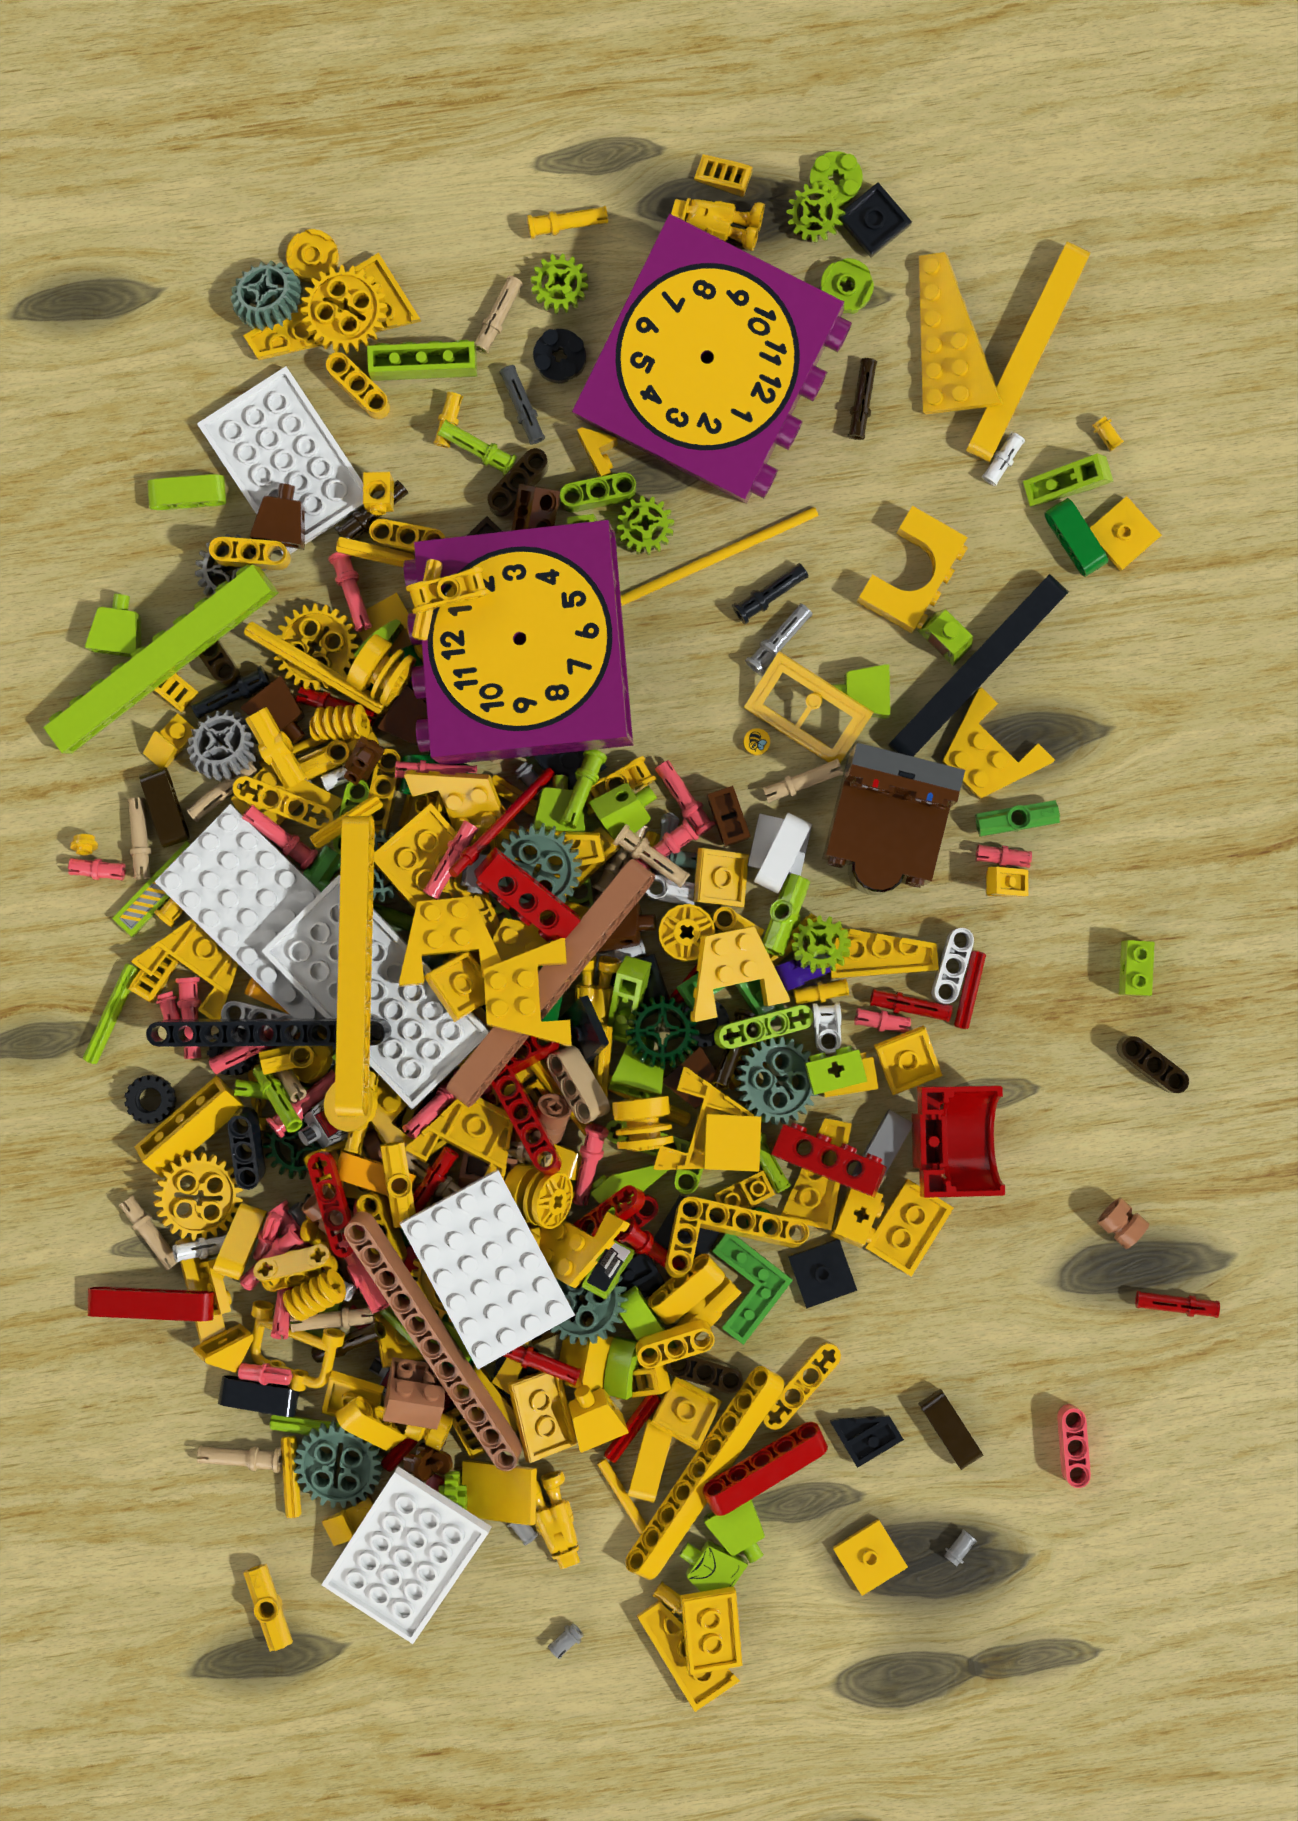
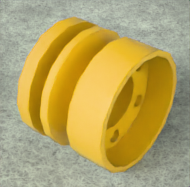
M375 634L366 642L349 670L346 681L362 692L373 684L371 698L377 699L381 695L380 703L387 707L406 687L411 678L412 668L415 666L416 659L411 655L404 658L405 652L401 649L397 650L390 657L392 644Z
M691 904L677 905L670 909L661 919L658 930L659 943L664 952L672 959L681 962L698 960L701 936L715 933L714 922L710 915L701 907ZM683 926L689 928L691 926L693 928L691 933L693 938L685 937L682 939L680 937L682 934L680 928Z
M668 1096L612 1102L614 1120L627 1122V1127L615 1131L616 1135H628L629 1140L618 1141L617 1149L645 1151L658 1149L666 1144L674 1143L673 1135L661 1136L660 1131L672 1129V1124L659 1123L660 1117L670 1114Z
M521 1163L508 1173L504 1181L525 1222L553 1229L564 1221L571 1208L573 1186L570 1178L564 1173L557 1172L556 1174L545 1175L534 1165Z

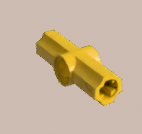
M267 707L245 718L259 743L258 750L263 760L268 765H272L285 790L307 778L293 754L294 747L291 740L283 731H280Z
M370 726V735L367 739L375 740L379 744L376 734ZM359 739L334 740L328 746L298 758V762L307 777L306 780L313 779L337 767H342V764L347 762ZM338 747L346 749V755L341 760L333 758V752Z
M393 1141L380 1145L393 1227L402 1228L400 1222L416 1214L404 1141ZM403 1178L406 1180V1185L402 1190L391 1188V1184L395 1179Z
M725 1275L722 1283L691 1308L673 1327L696 1320L706 1321L712 1327L722 1316V1312L742 1292ZM702 1332L697 1333L694 1339H696L697 1336H699ZM673 1340L678 1346L681 1345L680 1340Z
M267 1563L244 1571L243 1574L254 1604V1615L260 1622L269 1651H277L292 1644L293 1640L282 1610V1599L276 1592ZM270 1602L273 1604L275 1611L272 1613L265 1612L262 1608V1603Z

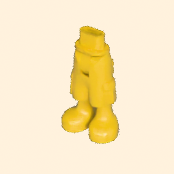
M687 198V201L675 199L671 214L723 241L732 238L742 243L744 249L754 251L758 239V231H760L765 204L757 202L749 212L736 211L735 204L728 202H713L692 199L691 201V198ZM736 223L747 228L740 229L732 227L731 224Z
M595 955L581 972L582 982L575 986V1002L580 997L588 995L601 1025H607L614 989L610 983L613 974L617 973L622 961L612 956H601L598 964L600 973L599 985L596 986L594 984V972L597 955Z
M562 1470L546 1473L540 1478L544 1489L549 1495L551 1506H546L539 1480L536 1478V1518L534 1525L538 1533L542 1535L549 1552L552 1554V1558L557 1559L560 1569H564L578 1564L580 1559L577 1553L579 1545L577 1544V1536L573 1525L574 1516L569 1501L562 1499L560 1493V1485L564 1483L565 1476Z

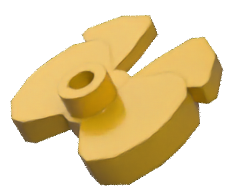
M306 1215L307 1219L302 1223L300 1229L302 1240L305 1243L309 1242L311 1245H325L332 1254L328 1237L318 1228V1221L313 1222Z

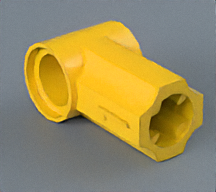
M721 907L712 913L711 919L716 930L724 932L755 926L760 938L764 932V929L739 915L730 907ZM723 911L727 912L731 917V922L726 927L721 926L717 921L718 914Z
M280 1046L258 1051L263 1075L293 1068H306L314 1060L312 1046ZM298 1048H305L309 1051V1056L307 1059L299 1061L294 1057V1052Z

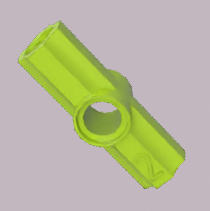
M792 873L787 875L778 900L770 907L771 919L762 943L767 953L778 957L784 955L792 931L800 924L801 916L799 912L810 885V881L800 875ZM789 911L788 916L781 919L782 915Z

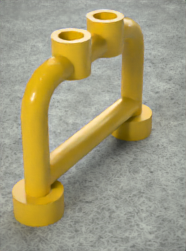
M264 1300L254 1301L251 1315L256 1319L253 1329L254 1339L250 1345V1354L256 1365L268 1363L271 1367L290 1369L293 1378L289 1387L294 1391H304L306 1387L317 1389L325 1386L333 1369L336 1349L343 1346L345 1332L337 1328H325L321 1338L306 1331L292 1332L289 1325L288 1337L325 1351L319 1377L309 1376V1373L305 1370L291 1369L286 1367L285 1363L280 1360H269L262 1355L261 1344L264 1329L272 1330V1317L275 1306L271 1302Z

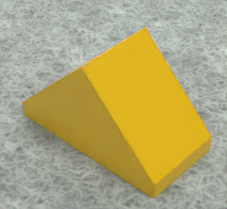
M238 1324L192 1349L206 1364L236 1373L254 1337L243 1325Z

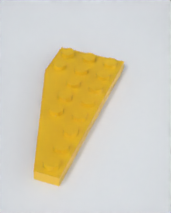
M430 803L374 852V864L414 910L416 909L417 901L436 900L425 894L423 889H425L448 849V842L453 841L457 832ZM462 872L457 877L451 876L439 899L472 896L492 938L500 922L488 893L485 891L483 894L467 892L468 887L460 886ZM470 951L477 963H479V951ZM458 952L453 954L457 957L464 952Z

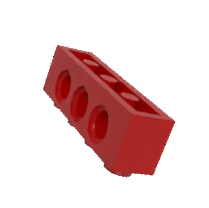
M496 847L474 870V874L478 879L476 884L487 893L490 891L494 892L499 896L497 901L508 910L511 907L519 912L518 918L526 925L530 926L533 924L540 929L538 934L549 943L560 938L566 939L581 922L578 914ZM501 878H512L511 883L509 885H498V882ZM523 894H532L529 902H519ZM543 911H553L550 918L540 919V914Z
M792 1122L791 1127L783 1124L771 1155L875 1198L887 1169L885 1165L881 1164L883 1159L867 1153L866 1158L856 1154V1148L842 1143L841 1147L831 1144L832 1138L817 1133L816 1137L806 1133L807 1128ZM804 1141H809L812 1145L811 1152L807 1155H800L798 1151L799 1145ZM833 1151L837 1155V1160L833 1165L827 1166L823 1162V1157L827 1152ZM853 1162H860L862 1164V1171L857 1176H851L848 1172L849 1165Z

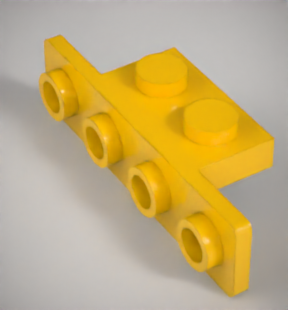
M187 1237L177 1240L175 1244L179 1245L195 1241ZM197 1257L180 1261L187 1290L214 1292V1320L195 1321L200 1343L226 1331L222 1314L231 1312L230 1305L232 1302L229 1291L225 1289L223 1281L225 1276L213 1272L216 1259L208 1260V1257L206 1259H199Z

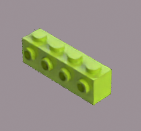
M456 340L444 343L442 341H430L419 344L404 342L395 345L378 343L367 346L368 373L372 381L477 377V352L474 341Z

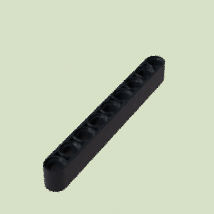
M1049 574L897 734L888 746L896 753L914 757L1069 591Z
M337 1018L166 1019L149 1025L146 1037L150 1044L158 1047L336 1046ZM371 1018L370 1046L381 1044L391 1036V1026L385 1019ZM266 1025L273 1030L272 1039H268L264 1035ZM293 1025L297 1026L300 1030L299 1039H295L291 1035L290 1031ZM319 1025L327 1029L326 1039L319 1037L317 1033ZM373 1025L380 1027L382 1032L380 1039L373 1037L371 1034V1027ZM160 1026L166 1030L165 1040L160 1038L158 1034ZM186 1026L193 1030L191 1040L185 1036ZM213 1026L217 1027L220 1031L218 1040L211 1035V1028ZM239 1026L244 1027L247 1032L245 1039L240 1038L237 1033Z

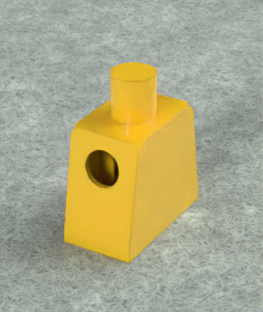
M582 1385L575 1390L576 1399L571 1400L568 1405L581 1453L629 1433L622 1412L605 1389L600 1388L591 1392L588 1385Z

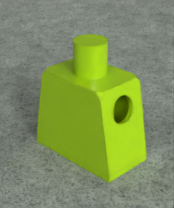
M114 594L112 608H97L85 644L86 649L95 653L132 657L131 654L142 647L141 617L138 613L128 610L130 596Z
M889 664L848 671L844 675V684H831L873 711L874 713L871 717L888 719L890 716Z
M554 775L552 788L545 787L541 790L533 819L536 830H540L542 823H544L546 831H550L555 826L556 831L585 832L583 810L576 829L567 828L568 822L564 826L560 823L573 791L568 790V776Z
M624 783L591 800L589 804L615 840L626 824L630 826L629 829L632 832L636 833L650 821L651 817L644 807L656 800L657 797L649 785L634 793L629 784Z
M641 1037L642 1042L647 1048L658 1053V1051L654 1050V1040ZM627 1045L608 1089L638 1098L661 1096L664 1070L660 1069V1062L655 1061L653 1068L649 1067L651 1060L649 1058L643 1064L640 1063L639 1060L643 1053L633 1056L632 1050L637 1045Z
M752 1499L726 1515L717 1516L711 1512L704 1516L706 1526L731 1556H735L743 1551L749 1563H753L764 1555L757 1542L762 1540L765 1534Z

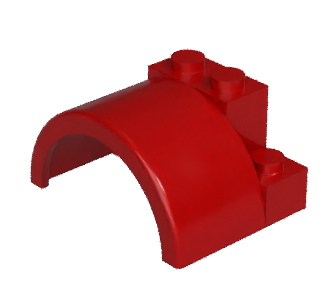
M1002 1086L917 1087L918 1113H912L913 1167L919 1169L920 1197L1005 1195V1184L1001 1181L998 1173L994 1148L995 1112L999 1099L1003 1097Z

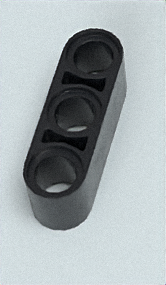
M245 1106L238 1109L228 1122V1133L236 1183L242 1189L250 1190L258 1185L265 1174L266 1167L258 1114L253 1108ZM238 1119L245 1120L248 1126L241 1125ZM242 1144L248 1145L252 1152L244 1150ZM246 1170L252 1171L255 1177L249 1176Z
M224 1375L222 1376L218 1404L254 1412L294 1417L300 1391L292 1390L289 1387L290 1385L273 1383L261 1385L258 1381L240 1380L238 1376Z

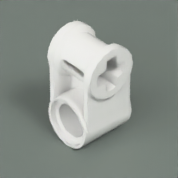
M840 1002L825 1006H818L817 1003H812L816 1048L821 1053H834L841 1046ZM821 1014H832L829 1016H821ZM829 1034L835 1038L834 1048L826 1049L822 1046L821 1038L823 1035Z

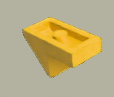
M583 427L577 429L578 438L598 476L611 475L610 469L613 468V465L608 455H602L601 453L617 446L618 439Z
M177 713L160 733L156 730L154 731L143 754L159 768H167L188 745V738L194 737L191 729L196 728Z
M988 867L986 872L987 896H1028V870Z
M371 1495L365 1501L357 1502L356 1506L351 1505L322 1521L334 1546L350 1541L374 1504Z

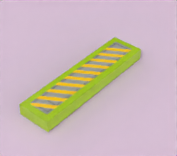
M188 841L171 856L112 918L131 937H134L155 915L154 911L156 909L160 910L170 899L155 881L191 845Z

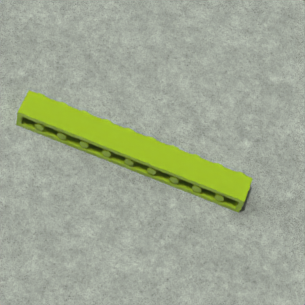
M253 564L240 568L236 572L237 577L230 582L225 581L217 586L215 589L216 593L210 598L206 597L199 600L194 605L195 609L192 612L176 618L173 621L174 626L167 631L162 630L152 638L153 642L147 647L142 646L131 654L133 658L128 662H122L113 667L110 671L112 673L110 676L94 682L90 686L91 690L84 696L79 695L72 699L69 703L70 707L65 711H58L49 718L50 722L43 728L60 752L65 754L74 753L275 597L279 592L263 570Z

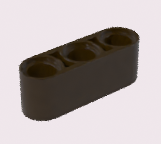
M533 448L527 451L490 491L487 500L489 508L494 515L503 517L515 508L518 488L511 485L513 479L520 477L525 480V485L535 486L547 473L549 465L547 455L543 450ZM534 458H539L543 461L542 466L539 468H532L529 463ZM497 497L507 499V503L503 507H496L493 505V502Z
M218 640L214 643L216 645L214 655L206 656L204 651L198 656L219 683L229 686L235 683V679L240 676V671ZM224 666L231 667V674L227 678L220 677V670Z
M163 767L139 775L162 847L167 848L190 840L189 831L168 769Z
M1126 1036L1118 1041L1116 1049L1118 1055L1168 1093H1182L1188 1088V1075L1144 1040L1136 1036ZM1129 1041H1133L1137 1046V1051L1132 1056L1128 1055L1125 1050V1046ZM1152 1057L1158 1061V1068L1155 1072L1149 1071L1147 1067V1062ZM1172 1074H1177L1180 1083L1178 1087L1173 1089L1169 1085V1078Z
M701 1355L684 1358L686 1365L681 1370L674 1369L671 1363L666 1364L667 1370L672 1376L722 1392L736 1393L743 1385L742 1374L737 1367ZM701 1365L710 1366L712 1368L711 1375L706 1378L700 1377L697 1374L698 1367ZM727 1373H734L738 1376V1381L736 1384L728 1386L723 1382L724 1376Z
M941 1389L918 1403L960 1470L984 1456Z

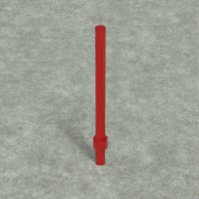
M546 768L472 846H467L460 853V858L448 870L451 876L457 877L468 865L471 866L479 858V853L553 778L555 773L551 768Z

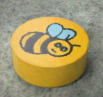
M760 728L751 729L744 737V748L751 755H763L770 746L768 733Z

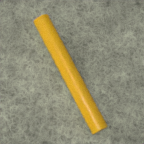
M607 1459L601 1460L597 1463L599 1469L639 1534H642L647 1526L646 1522L630 1496H628Z

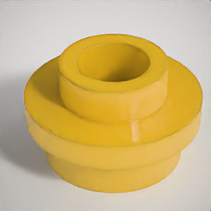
M78 834L73 837L70 848L76 851L78 855H90L94 850L98 849V843L95 841V836L91 834Z

